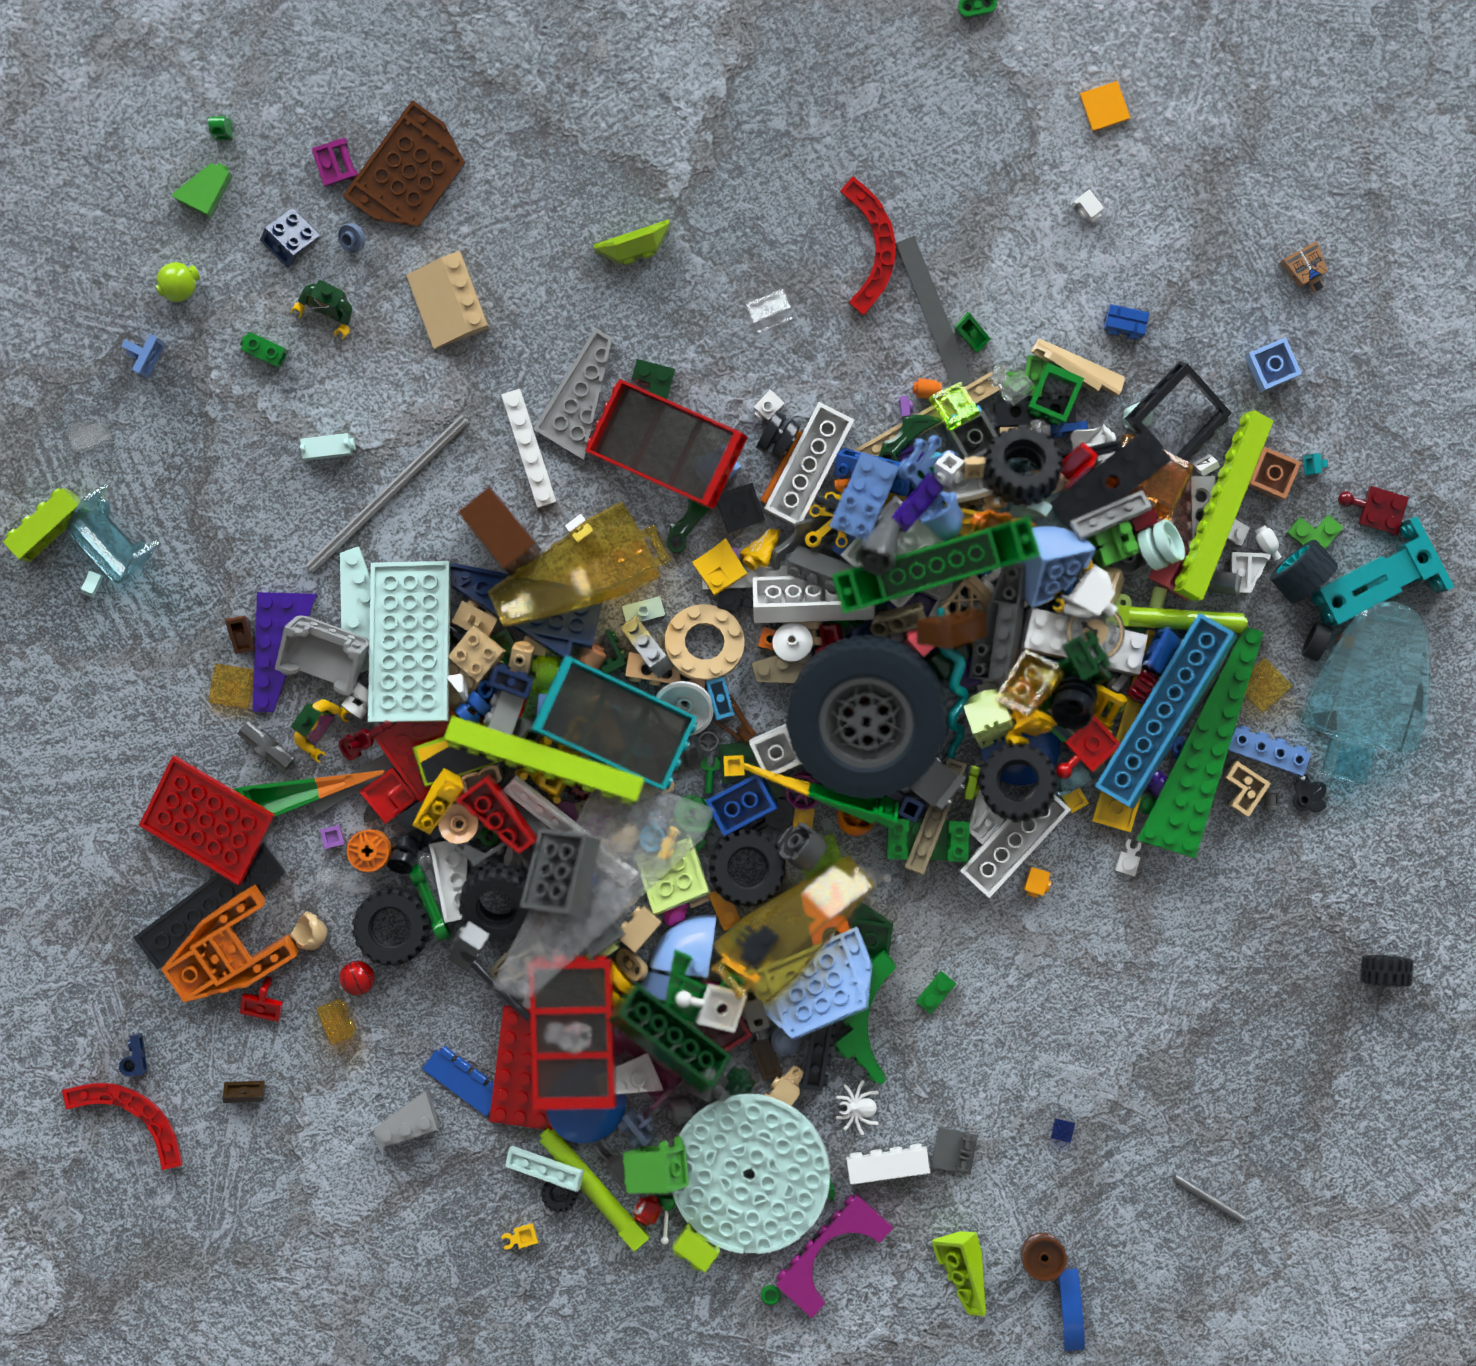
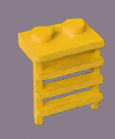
M1009 684L1004 685L1006 692L1010 688ZM1022 695L1012 703V707H1017L1023 701ZM1007 706V708L1013 711L1010 717L1016 720L1015 730L1036 737L1041 733H1047L1052 730V727L1058 725L1051 715L1034 710L1031 712L1027 708L1017 711Z

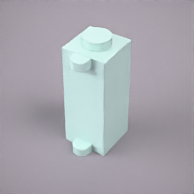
M348 433L300 439L302 459L305 461L353 455L352 450H355V440Z

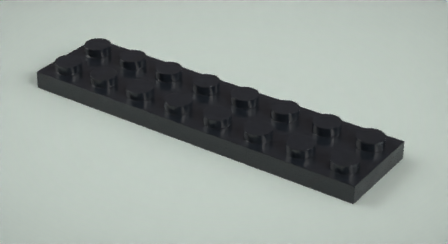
M262 841L242 884L237 885L217 873L133 938L156 969H159L167 963L201 920L253 885H256L261 892L286 873V870L264 841Z

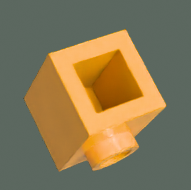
M1029 866L1023 889L1027 890L1026 895L1038 898V895L1044 896L1045 892L1048 893L1051 886V881H1049L1051 873Z

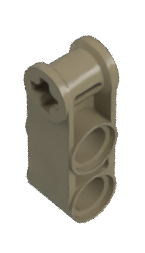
M918 602L878 612L875 615L870 630L873 635L882 637L917 629V620L928 617L923 612V604Z

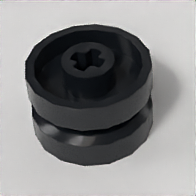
M777 410L761 435L756 448L765 453L774 444L771 457L780 462L786 451L788 452L797 437L796 434L802 424L792 419L785 428H782L786 421V415Z

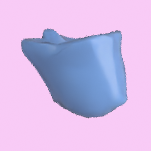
M941 492L919 518V521L942 541L951 540L962 529L964 513L958 506L956 493ZM944 500L948 503L947 507L943 503Z

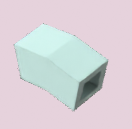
M1042 500L1038 504L1032 502L1031 506H1026V510L1045 518L1053 506Z
M89 571L81 587L82 594L94 598L104 576Z

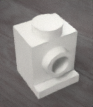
M1090 189L1071 205L1073 208L1077 206L1080 216L1088 221L1091 220L1092 223L1102 216L1101 212L1104 209Z

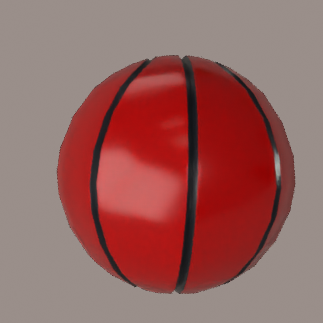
M359 960L347 963L342 968L339 976V982L343 990L353 996H361L369 992L375 981L373 969L367 963Z

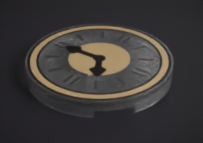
M1102 611L1099 616L1081 618L1069 615L1066 620L1064 631L1067 642L1080 635L1083 641L1086 642L1088 639L1084 633L1092 630L1094 635L1098 636L1103 652H1106L1109 656L1107 659L1113 657L1123 645L1125 627L1117 611L1111 617ZM1091 646L1088 647L1092 657L1095 658L1096 654Z

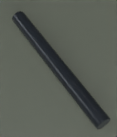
M477 961L471 964V967L527 1022L531 1020L530 1013Z

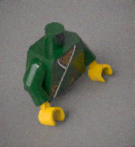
M319 280L317 284L305 286L298 298V302L291 309V314L294 310H298L300 313L298 318H300L306 309L304 305H307V307L341 323L334 331V335L337 336L341 332L343 335L342 339H344L350 332L347 325L350 323L352 306L348 302L345 293L322 280Z

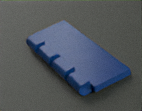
M445 1045L440 1051L436 1049L422 1069L487 1116L491 1110L494 1082L490 1080L487 1086L483 1084L488 1077L476 1068H474L471 1074L467 1071L472 1065L459 1056L453 1062L451 1059L455 1053Z

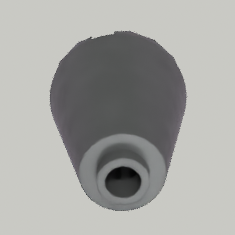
M892 518L882 519L858 547L854 555L855 561L863 564L862 568L865 571L877 575H884L885 572L889 571L890 573L895 565L898 543V523Z

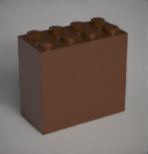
M490 486L458 511L464 521L509 574H518L525 568L523 565L528 560L533 562L540 556V547Z

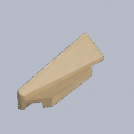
M1038 339L1030 351L1045 362L1083 377L1082 386L1093 393L1101 388L1114 397L1120 395L1125 381L1124 376L1042 339Z

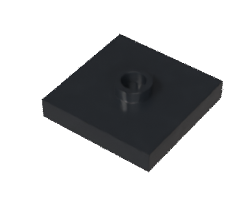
M753 483L721 493L717 505L727 533L765 521Z

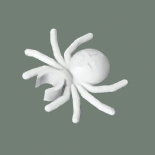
M863 1080L857 1088L855 1098L847 1085H844V1088L851 1099L847 1096H836V1099L847 1100L839 1103V1105L845 1104L847 1110L839 1111L843 1116H836V1119L850 1118L844 1127L846 1131L855 1117V1123L861 1135H864V1132L861 1129L859 1120L869 1125L879 1124L878 1121H869L862 1118L873 1116L877 1110L876 1103L872 1099L863 1097L879 1094L878 1091H869L859 1096L864 1084Z

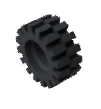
M546 1181L541 1191V1200L544 1202V1206L548 1207L550 1211H556V1213H564L568 1209L570 1210L577 1200L578 1191L565 1188L567 1191L566 1199L556 1201L552 1197V1190L559 1185Z

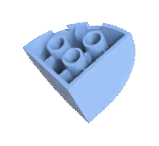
M1052 526L1033 528L1041 555L1017 562L1025 564V600L1031 607L1042 605L1054 599V594L1062 589L1066 591L1077 580L1076 575L1081 569L1085 570L1095 550L1086 539L1079 541L1073 531Z
M717 914L694 915L670 927L657 942L650 958L649 967L670 972L676 948L693 957L685 974L708 977Z

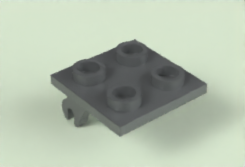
M504 841L487 852L467 842L461 843L464 849L459 844L456 846V851L459 854H464L473 866L478 864L479 867L490 860L489 856L493 853L497 856L507 849L505 846L507 843Z

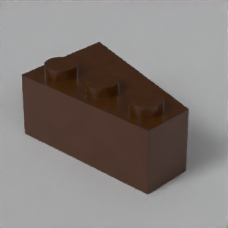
M968 608L963 612L917 620V644L951 649L986 637V613L978 612L976 608Z

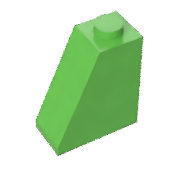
M210 163L177 189L172 197L176 201L211 218L233 176L229 172V168L223 164L218 163V165Z

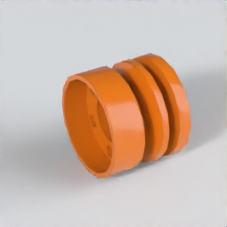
M369 829L359 831L348 842L346 851L348 860L353 867L360 871L371 872L382 869L388 863L392 852V842L380 830ZM368 845L370 849H373V853H370L369 856L368 853H364V849L368 848Z

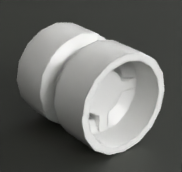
M358 682L352 692L353 695L347 696L342 706L358 718L363 719L368 713V688ZM357 699H359L363 703L361 705H358L356 701Z

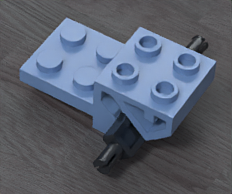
M861 452L841 500L830 497L828 500L817 495L814 503L826 507L825 511L834 515L830 527L865 540L877 524L884 519L880 515L899 467Z

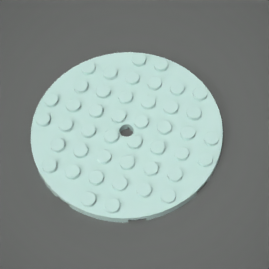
M737 1094L729 1096L724 1102L716 1100L713 1103H709L686 1123L679 1136L682 1137L683 1145L686 1148L689 1186L673 1191L672 1194L686 1222L698 1233L706 1237L710 1243L736 1253L762 1254L776 1251L792 1244L813 1226L828 1196L830 1164L820 1135L809 1120L798 1110L781 1100L769 1096ZM753 1169L755 1177L752 1179L747 1178L744 1175V1171Z

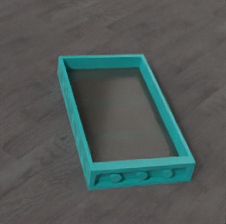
M566 655L559 666L530 731L605 766L643 777L645 779L644 784L659 791H664L666 788H670L673 781L671 775L674 770L677 771L682 761L679 757L682 752L687 750L690 743L687 739L690 733L693 734L698 723L695 722L696 716Z

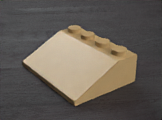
M460 251L441 257L406 275L433 349L490 329Z

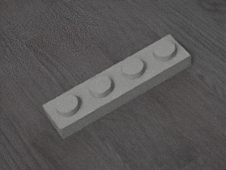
M1141 490L1072 520L1070 526L1079 541L1150 511L1152 505Z

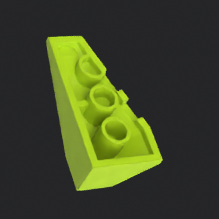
M959 1231L933 1239L931 1242L936 1259L940 1265H944L948 1272L946 1277L949 1282L953 1281L958 1290L956 1294L967 1314L985 1316L982 1250L977 1233Z

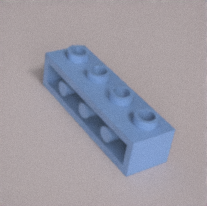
M1239 725L1238 728L1235 727L1228 749L1229 752L1297 776H1304L1311 757V753L1306 752L1307 748L1300 745L1291 747L1287 745L1288 741L1276 738V741L1268 738V734L1259 731L1257 734L1249 732L1250 728Z

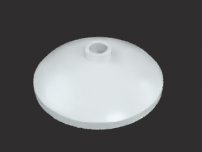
M687 681L673 682L663 687L656 696V698L697 717L695 721L698 723L697 728L689 736L703 731L712 720L714 710L710 695L705 689L695 683ZM654 706V714L658 723L668 732L679 735L685 720Z

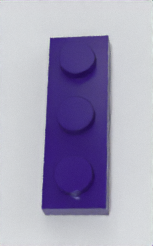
M927 474L890 518L894 519L898 523L899 529L906 533L944 487L932 474Z

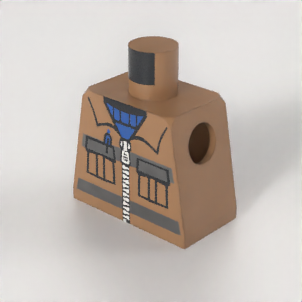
M1317 241L1280 262L1281 266L1299 288L1308 283L1314 293L1324 288L1319 277L1327 272V267Z

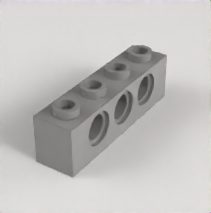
M1191 476L1188 478V482H1185V493L1188 494L1185 511L1189 513V521H1186V533H1189V541L1186 543V551L1188 553L1190 551V543L1197 533L1199 521L1196 519V513L1202 512L1204 514V508L1211 498V490L1215 485V476ZM1197 492H1201L1204 495L1203 502L1196 500L1195 495Z

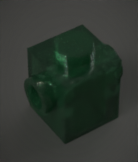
M733 1066L726 1076L729 1083L725 1090L731 1096L749 1094L757 1082L751 1077L752 1073L744 1067L739 1069Z

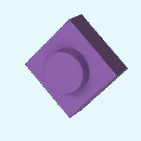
M900 396L901 419H903V416H909L913 412L912 400L908 401V396Z
M341 825L320 830L325 849L345 844Z

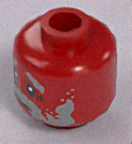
M652 1195L640 1197L633 1209L634 1220L647 1227L649 1224H655L662 1212V1207L658 1204L659 1199Z

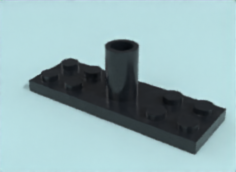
M1146 428L1124 445L1121 451L1115 452L1050 504L1069 529L1073 531L1070 526L1072 520L1121 500L1172 460ZM1109 475L1117 478V485H1114L1112 489L1106 485V478Z

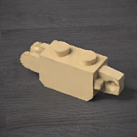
M793 1065L785 1075L782 1074L780 1078L776 1076L770 1085L772 1090L769 1094L765 1093L764 1095L781 1100L792 1106L800 1095L798 1084L804 1071L798 1066Z

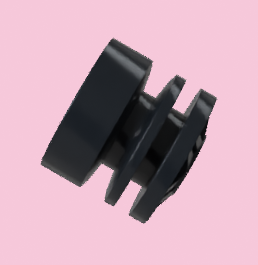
M1077 675L1061 679L1057 684L1050 712L1053 720L1058 725L1072 730L1088 726L1092 721L1097 701V687L1089 679L1080 681Z

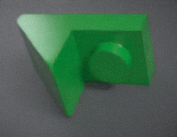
M969 312L954 326V333L962 337L976 353L991 339Z

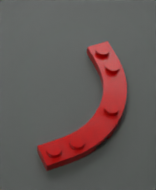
M852 176L840 190V193L866 217L875 240V260L871 273L863 286L848 303L864 316L881 296L889 282L895 262L896 244L892 223L883 205L867 187Z
M90 1083L62 1090L66 1110L90 1104H109L120 1106L132 1113L146 1124L157 1147L161 1169L165 1170L183 1165L179 1144L171 1123L162 1110L145 1095L134 1089L113 1083Z

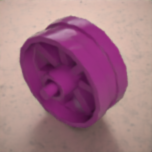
M806 771L798 772L791 777L794 779L805 778L806 782L810 779L815 784L822 785L821 781H816L811 776V773ZM786 787V798L797 809H811L819 802L815 799L809 803L808 796ZM790 792L798 793V796L794 799ZM804 798L805 803H800L798 800Z

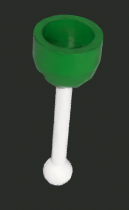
M670 1195L659 1197V1204L662 1210L665 1211L663 1237L661 1238L663 1245L669 1242L667 1238L668 1213L675 1206L674 1197Z

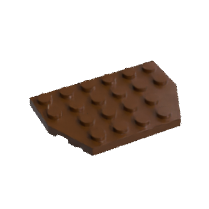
M412 100L342 196L376 221L420 227L466 163L445 123Z

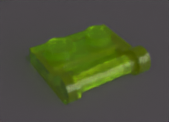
M961 382L941 390L929 398L932 406L937 408L944 419L945 426L949 431L954 430L959 424L980 415L979 409ZM946 399L957 416L951 417L941 401Z

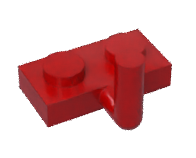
M266 977L259 990V996L243 993L239 1014L279 1022L283 1001L267 998L272 978Z

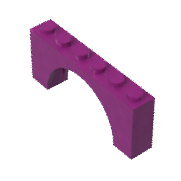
M857 1192L854 1196L850 1194L843 1202L845 1206L840 1211L838 1209L834 1211L830 1216L831 1221L827 1225L823 1224L816 1233L818 1235L813 1241L809 1239L803 1246L804 1251L800 1255L796 1254L789 1263L791 1265L787 1270L782 1269L776 1276V1286L811 1318L825 1304V1299L817 1291L812 1278L813 1263L821 1247L835 1236L845 1233L864 1234L880 1243L893 1229L892 1224Z

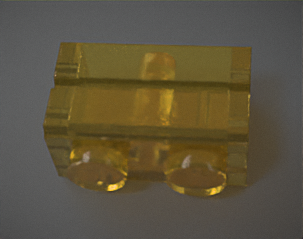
M338 998L316 1008L330 1045L355 1035L356 1025L353 1019L349 1020L347 1012H349V1008L345 1000L342 1001L341 998Z

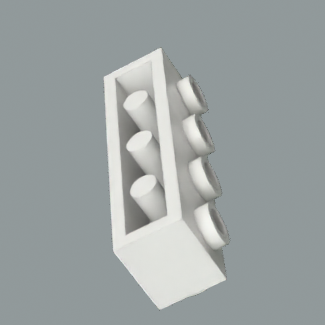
M922 1144L910 1145L909 1149L892 1147L887 1152L877 1149L870 1151V1154L862 1155V1152L851 1153L850 1157H846L850 1184L930 1173L926 1146L922 1147Z

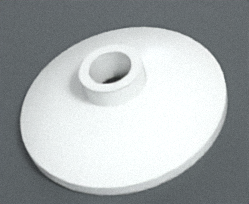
M785 624L774 634V651L785 661H800L812 649V635L801 624ZM794 637L796 641L794 643H790L788 641L789 638Z

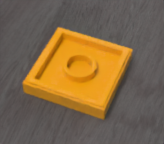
M1118 81L1082 92L1079 95L1092 132L1130 119Z

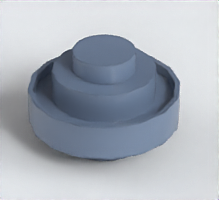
M348 223L338 231L339 243L345 251L356 253L365 246V235L358 225Z
M778 1027L771 1036V1045L776 1053L788 1056L798 1050L800 1038L793 1040Z

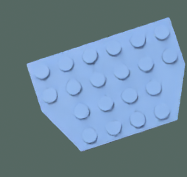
M855 927L748 973V975L754 977L757 974L761 977L753 986L755 996L760 993L767 1016L795 1040L868 1008L872 962L858 927Z

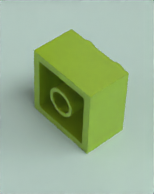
M686 1223L673 1241L672 1249L675 1250L673 1253L682 1260L686 1258L690 1261V1266L698 1272L700 1270L706 1272L720 1252V1247L710 1243L706 1237L698 1233L689 1223Z

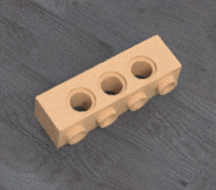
M629 652L625 674L626 677H629V681L641 683V679L649 680L650 685L660 686L661 683L670 684L682 681L681 674L674 667L671 668L672 676L668 679L662 676L657 678L653 671L650 675H643L641 668L647 663L640 654ZM691 679L689 681L705 689L706 680Z

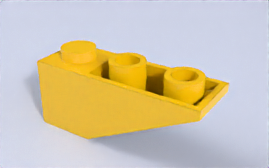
M445 768L442 770L432 784L413 822V826L431 834L464 789L460 776Z

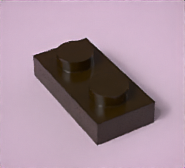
M265 1080L224 1082L223 1103L264 1102Z

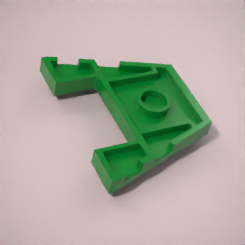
M675 948L665 1005L683 1019L701 1026L696 1023L700 1007L692 1005L680 1007L676 1003V996L679 992L686 991L692 997L703 1000L707 985L684 975L693 957ZM727 971L720 987L735 990L745 980Z

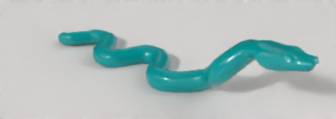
M938 608L936 616L945 615L944 608ZM939 647L940 652L954 662L948 686L953 694L958 695V699L948 713L947 726L950 730L955 731L956 735L948 748L947 755L948 758L955 760V751L965 735L964 726L957 722V718L964 709L963 706H965L969 697L967 689L959 686L965 670V660L961 653L953 648Z

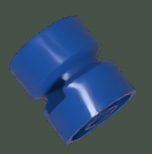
M474 690L468 696V701L466 703L462 702L455 709V712L463 720L478 724L481 721L480 716H486L492 707ZM470 706L477 711L474 715L468 710Z

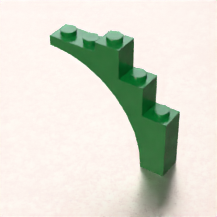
M882 950L871 959L872 972L868 1008L842 1019L847 1027L851 1026V1028L835 1041V1049L841 1057L845 1056L847 1059L855 1055L854 1060L860 1067L864 1066L868 1071L867 1075L873 1083L877 1082L879 1085L886 1081V1075L877 1063L871 1049L868 1035V1017L876 992L897 966L885 950Z

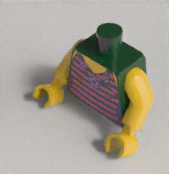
M325 699L319 700L314 704L307 703L296 716L291 726L295 731V744L307 754L310 753L311 759L321 763L317 759L318 755L326 756V754L320 749L314 748V746H316L336 716L335 714H338L344 722H348L349 720L345 717V714L352 713L345 707L339 708L338 705Z

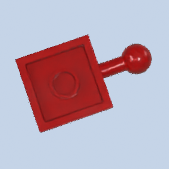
M1093 715L1092 721L1088 726L1078 729L1064 742L1075 756L1067 763L1059 764L1056 768V774L1061 779L1069 778L1072 774V769L1080 761L1090 772H1094L1121 743Z

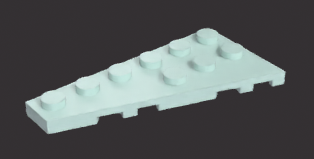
M358 546L340 553L341 629L369 639L371 577L361 549ZM369 649L360 673L369 670Z

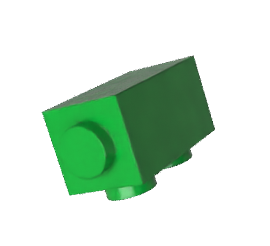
M251 332L244 335L240 342L241 350L244 353L278 369L281 368L288 353L284 347Z

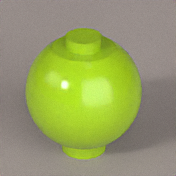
M171 262L159 270L155 289L160 297L163 296L172 302H182L193 295L196 289V281L201 278L194 265L187 267L180 262Z

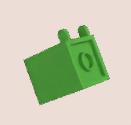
M681 1136L674 1138L673 1146H668L667 1141H661L659 1146H642L623 1153L624 1182L627 1193H670L689 1186L686 1148L683 1145Z

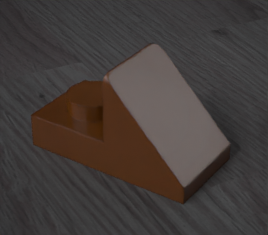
M246 616L225 619L235 654L254 651L255 643L250 631V620Z

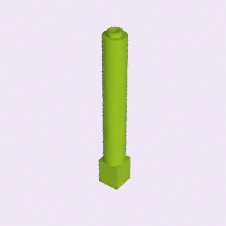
M1115 605L1118 607L1116 612L1122 620L1123 627L1162 629L1167 627L1169 629L1189 630L1199 613L1234 633H1242L1248 625V620L1243 613ZM1102 611L1100 614L1101 621L1107 626H1119L1114 616H1107L1104 619L1107 614L1102 617L1104 614Z
M547 1128L539 1135L542 1138L539 1142L557 1162L583 1170L580 1189L635 1252L649 1239L650 1234L639 1222L634 1220L635 1217L628 1213L554 1128L552 1130Z

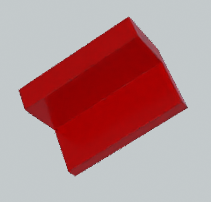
M1084 442L1063 459L1061 474L1068 479L1064 486L1066 490L1093 467L1098 456Z

